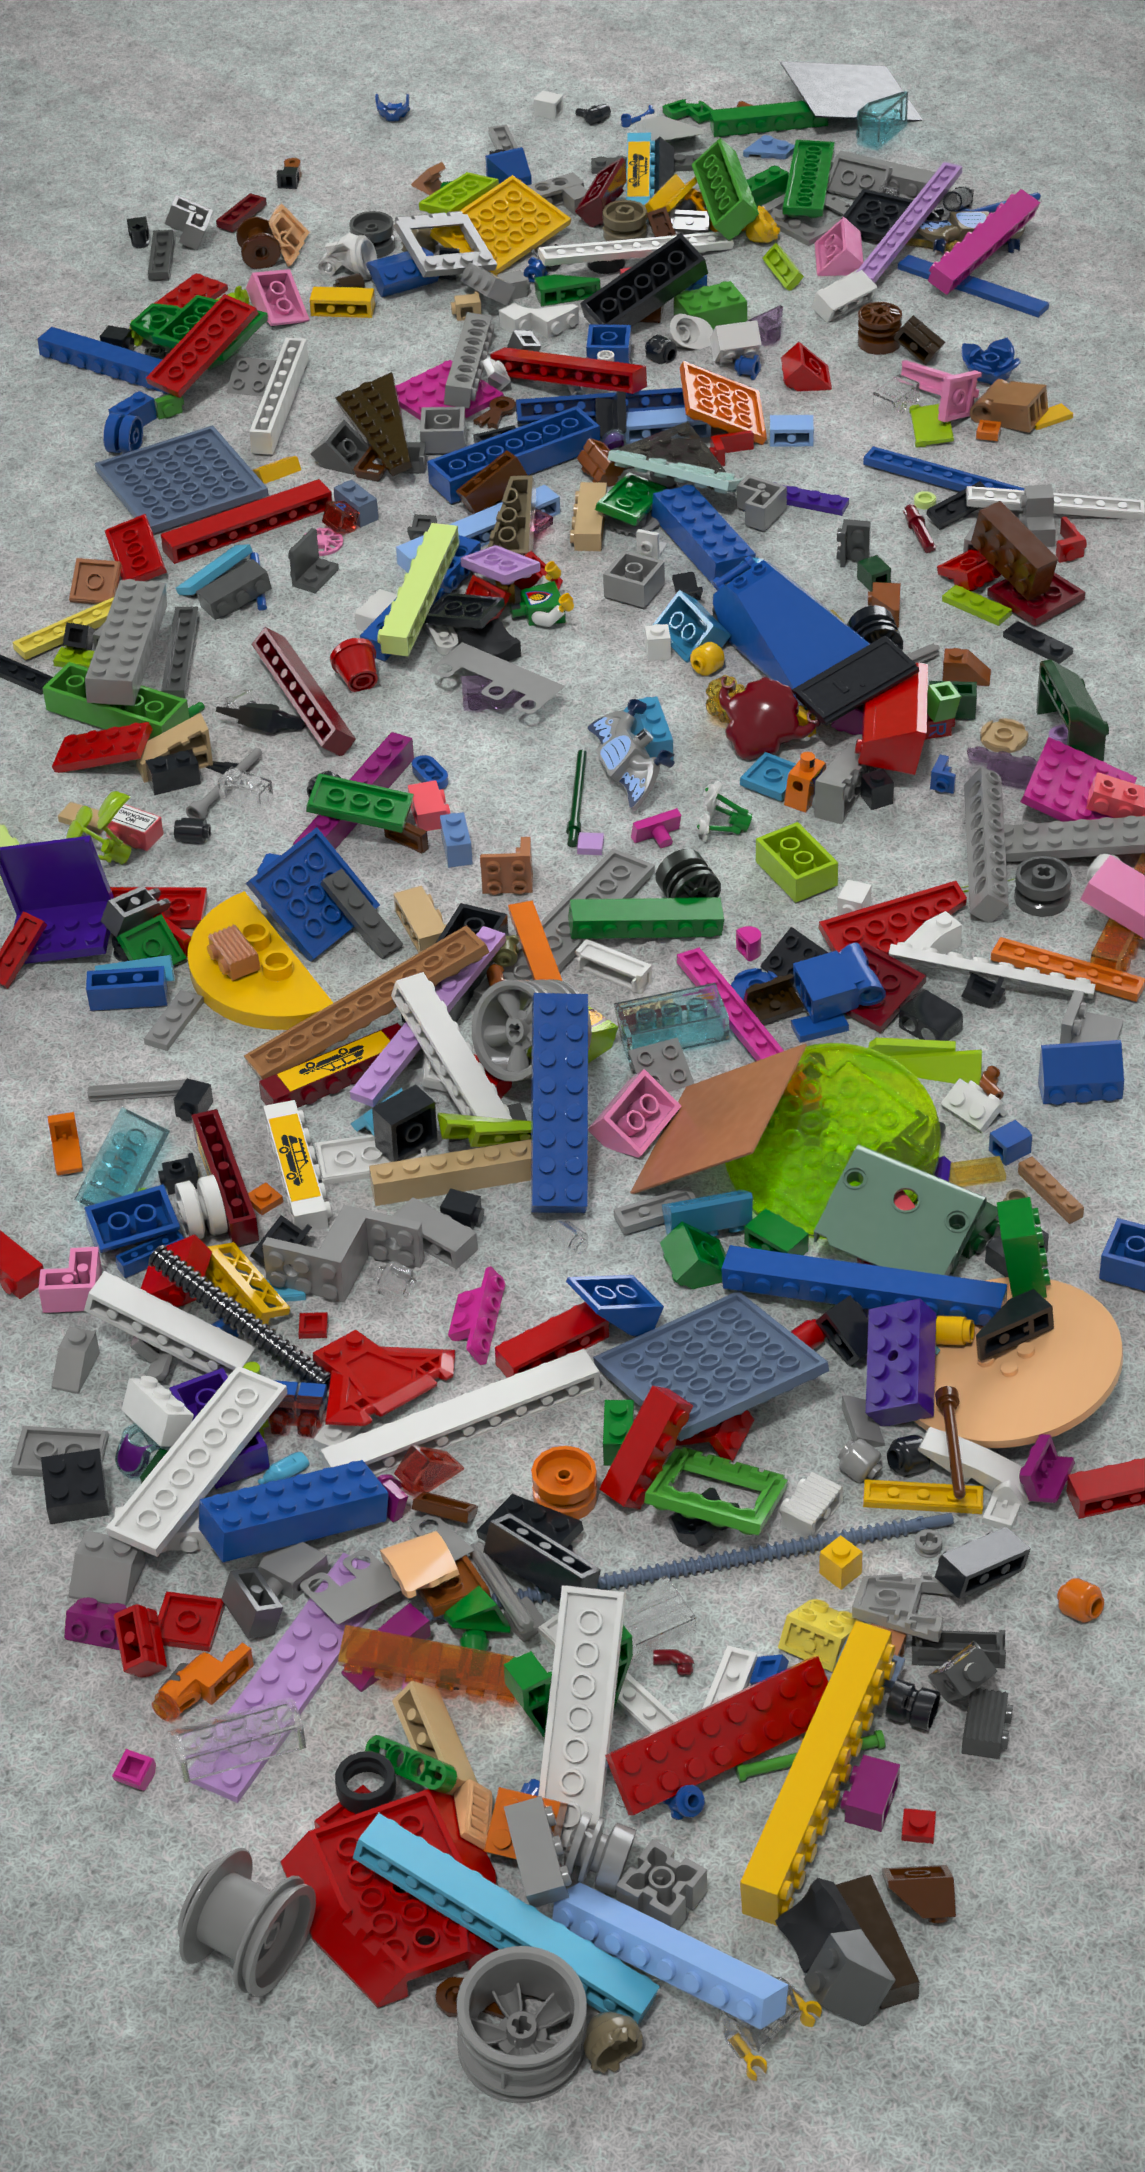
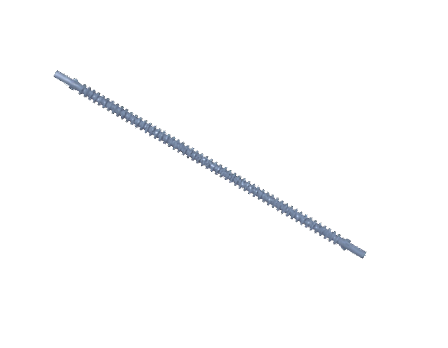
M952 1513L924 1518L919 1516L908 1521L901 1518L899 1523L896 1520H892V1524L885 1521L882 1526L879 1523H876L875 1527L868 1524L866 1529H863L862 1526H859L858 1530L851 1527L849 1532L842 1529L841 1533L835 1530L832 1535L825 1532V1536L817 1534L816 1538L809 1535L806 1540L803 1537H800L799 1541L792 1538L790 1543H787L786 1540H783L782 1544L775 1541L773 1546L766 1543L765 1547L759 1544L756 1549L749 1546V1550L741 1548L740 1552H736L733 1549L730 1554L727 1551H724L723 1555H719L716 1552L715 1556L711 1557L710 1554H707L706 1558H702L699 1555L697 1560L690 1557L689 1561H685L682 1558L680 1563H677L676 1560H673L672 1564L664 1562L663 1566L656 1563L654 1568H651L650 1565H647V1569L639 1566L637 1571L630 1568V1572H625L622 1569L620 1574L613 1571L612 1575L604 1573L603 1577L599 1576L596 1589L602 1590L606 1588L611 1590V1587H615L618 1590L620 1585L627 1588L628 1584L636 1586L637 1582L644 1585L647 1580L650 1583H653L654 1579H658L661 1582L663 1577L670 1580L671 1576H675L678 1579L680 1574H683L684 1577H687L688 1573L696 1575L697 1571L704 1574L706 1569L709 1572H713V1568L721 1571L723 1566L730 1569V1565H734L737 1568L740 1563L746 1566L747 1562H751L754 1565L756 1560H759L761 1563L766 1558L769 1561H772L773 1557L780 1560L782 1555L789 1558L790 1554L797 1557L799 1552L806 1555L807 1551H810L813 1554L816 1549L821 1551L840 1535L854 1546L857 1545L858 1541H861L862 1544H865L866 1540L873 1543L875 1538L882 1541L883 1537H886L889 1540L892 1535L898 1538L899 1534H903L906 1537L909 1532H919L925 1529L954 1524ZM535 1586L534 1590L527 1587V1591H522L519 1588L517 1592L520 1599L527 1596L532 1602L538 1601L539 1604L544 1599L550 1602L551 1598H555L549 1593L541 1591L538 1586ZM493 1593L490 1598L499 1608L503 1607L496 1594ZM422 1607V1610H419L430 1622L437 1619L446 1621L444 1614L434 1618L428 1607Z

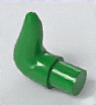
M198 702L188 708L189 718L205 709L202 702Z

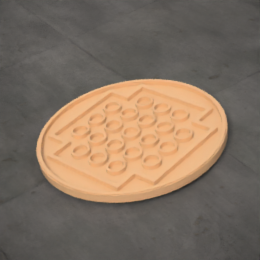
M1009 1277L985 1280L1007 1284V1301L1012 1298ZM1050 1279L1051 1285L1046 1286L1047 1298L1044 1299L1053 1306L1054 1329L982 1361L978 1359L976 1335L984 1327L982 1325H975L974 1340L972 1343H966V1345L937 1344L935 1340V1345L940 1349L938 1355L935 1354L934 1417L919 1419L914 1422L926 1431L929 1427L946 1432L944 1414L936 1405L935 1393L941 1387L952 1386L958 1390L960 1400L959 1406L955 1410L959 1437L985 1448H1009L1036 1443L1040 1434H1048L1051 1437L1062 1434L1091 1416L1106 1401L1116 1386L1123 1364V1346L1118 1326L1110 1312L1093 1296L1072 1285Z

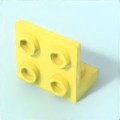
M818 1599L809 1600L787 1615L778 1648L804 1660L813 1656H819L823 1668L833 1672L836 1661L855 1621L860 1620L852 1618V1613L837 1611L830 1608L825 1601Z

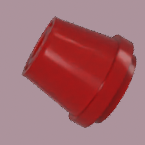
M350 638L338 644L331 652V666L342 677L349 690L358 692L371 689L378 681L375 664L376 650L371 641L364 638Z

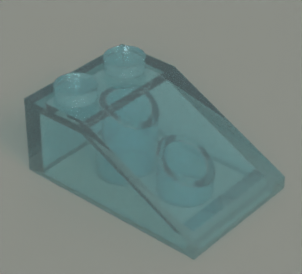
M907 91L868 102L858 110L856 116L858 120V129L856 131L857 145L878 151L907 126Z

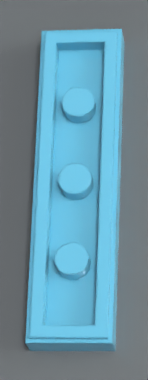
M250 544L233 546L175 588L179 595H194L196 591L205 587L253 552Z

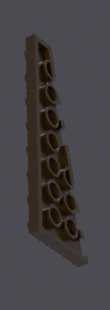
M392 372L373 381L364 382L359 387L344 391L341 395L335 397L343 413L392 477L412 468L397 388Z

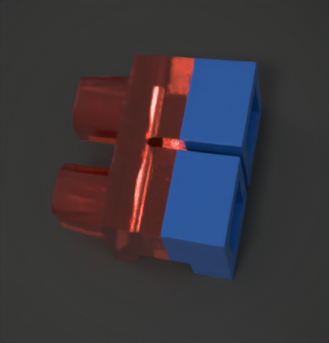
M276 1381L287 1386V1395L269 1416L271 1433L283 1435L286 1433L288 1425L297 1426V1433L301 1436L312 1437L316 1427L321 1428L322 1416L328 1405L326 1384L301 1382L299 1388L298 1382Z

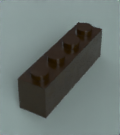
M871 1874L836 1884L865 1936L896 1979L880 2005L881 2010L918 1999L920 1981Z

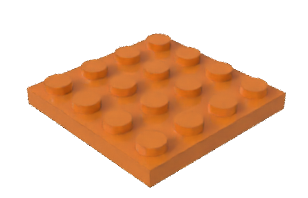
M683 361L680 366V375L686 415L693 420L703 421L713 428L718 427L726 430L728 433L752 430L754 442L763 445L767 435L759 391Z

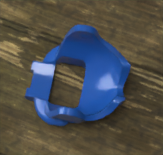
M375 94L377 110L387 121H399L401 117H405L407 112L410 111L409 94H406V102L403 105L402 102L399 104L388 102V105H385L380 101L379 95ZM387 110H396L394 114L387 112Z

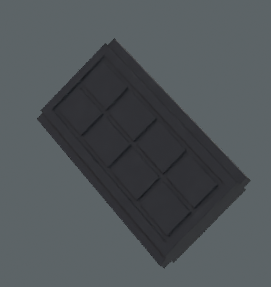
M883 636L792 689L795 697L823 725L827 726L919 672V668L888 637Z

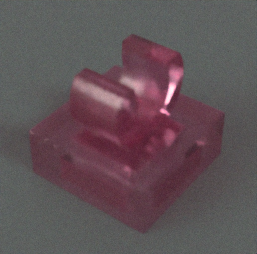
M535 509L534 537L536 538L540 532L547 531V528L553 525V516L539 509Z

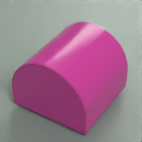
M745 926L736 930V949L747 961H753L761 955V931L753 926Z
M125 1749L112 1777L114 1781L145 1791L155 1775L156 1762L154 1758Z

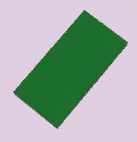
M628 472L596 503L595 510L636 526L652 510L653 493L661 492L668 488Z
M319 773L308 800L306 812L402 833L413 803L414 794Z

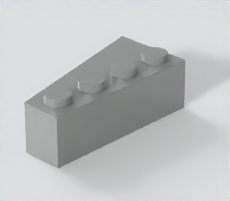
M850 743L815 780V796L812 801V808L815 809V818L843 824L861 794V775L873 772L877 768L858 764V754L854 753L856 744Z

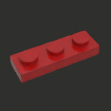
M23 911L0 949V986L7 989L12 984L47 926L43 920Z

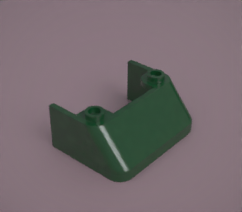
M1053 660L1041 661L1038 679L1037 715L1059 712L1068 729L1067 745L1100 761H1104L1106 736L1109 735V726L1107 721H1103L1086 690L1083 678H1080L1078 674Z

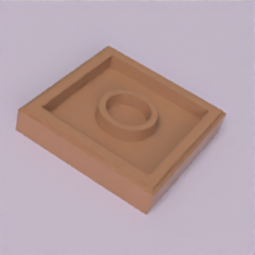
M76 558L69 601L99 604L113 598L119 584L121 562Z

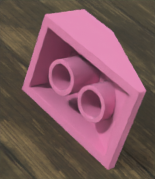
M290 269L252 273L246 286L252 305L258 311L268 314L267 322L271 326L303 323L310 320Z

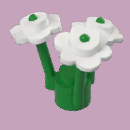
M718 780L714 784L710 783L703 793L704 805L708 806L707 812H710L709 815L704 813L703 819H700L697 825L698 834H701L703 842H706L709 830L732 832L737 835L741 831L747 832L753 814L749 813L748 809L738 806L718 793L722 786ZM720 801L734 810L731 811L719 806ZM717 810L729 815L728 823L732 827L709 825V822Z

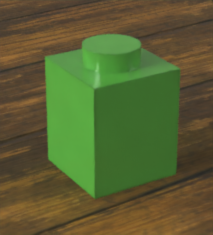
M950 681L932 684L928 687L927 713L933 722L955 718L961 695Z

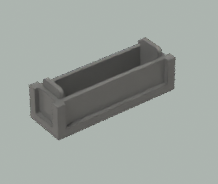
M942 1630L939 1642H933L912 1635V1665L941 1666L972 1641H975L995 1668L1005 1669L1006 1632L1005 1630H999V1632Z

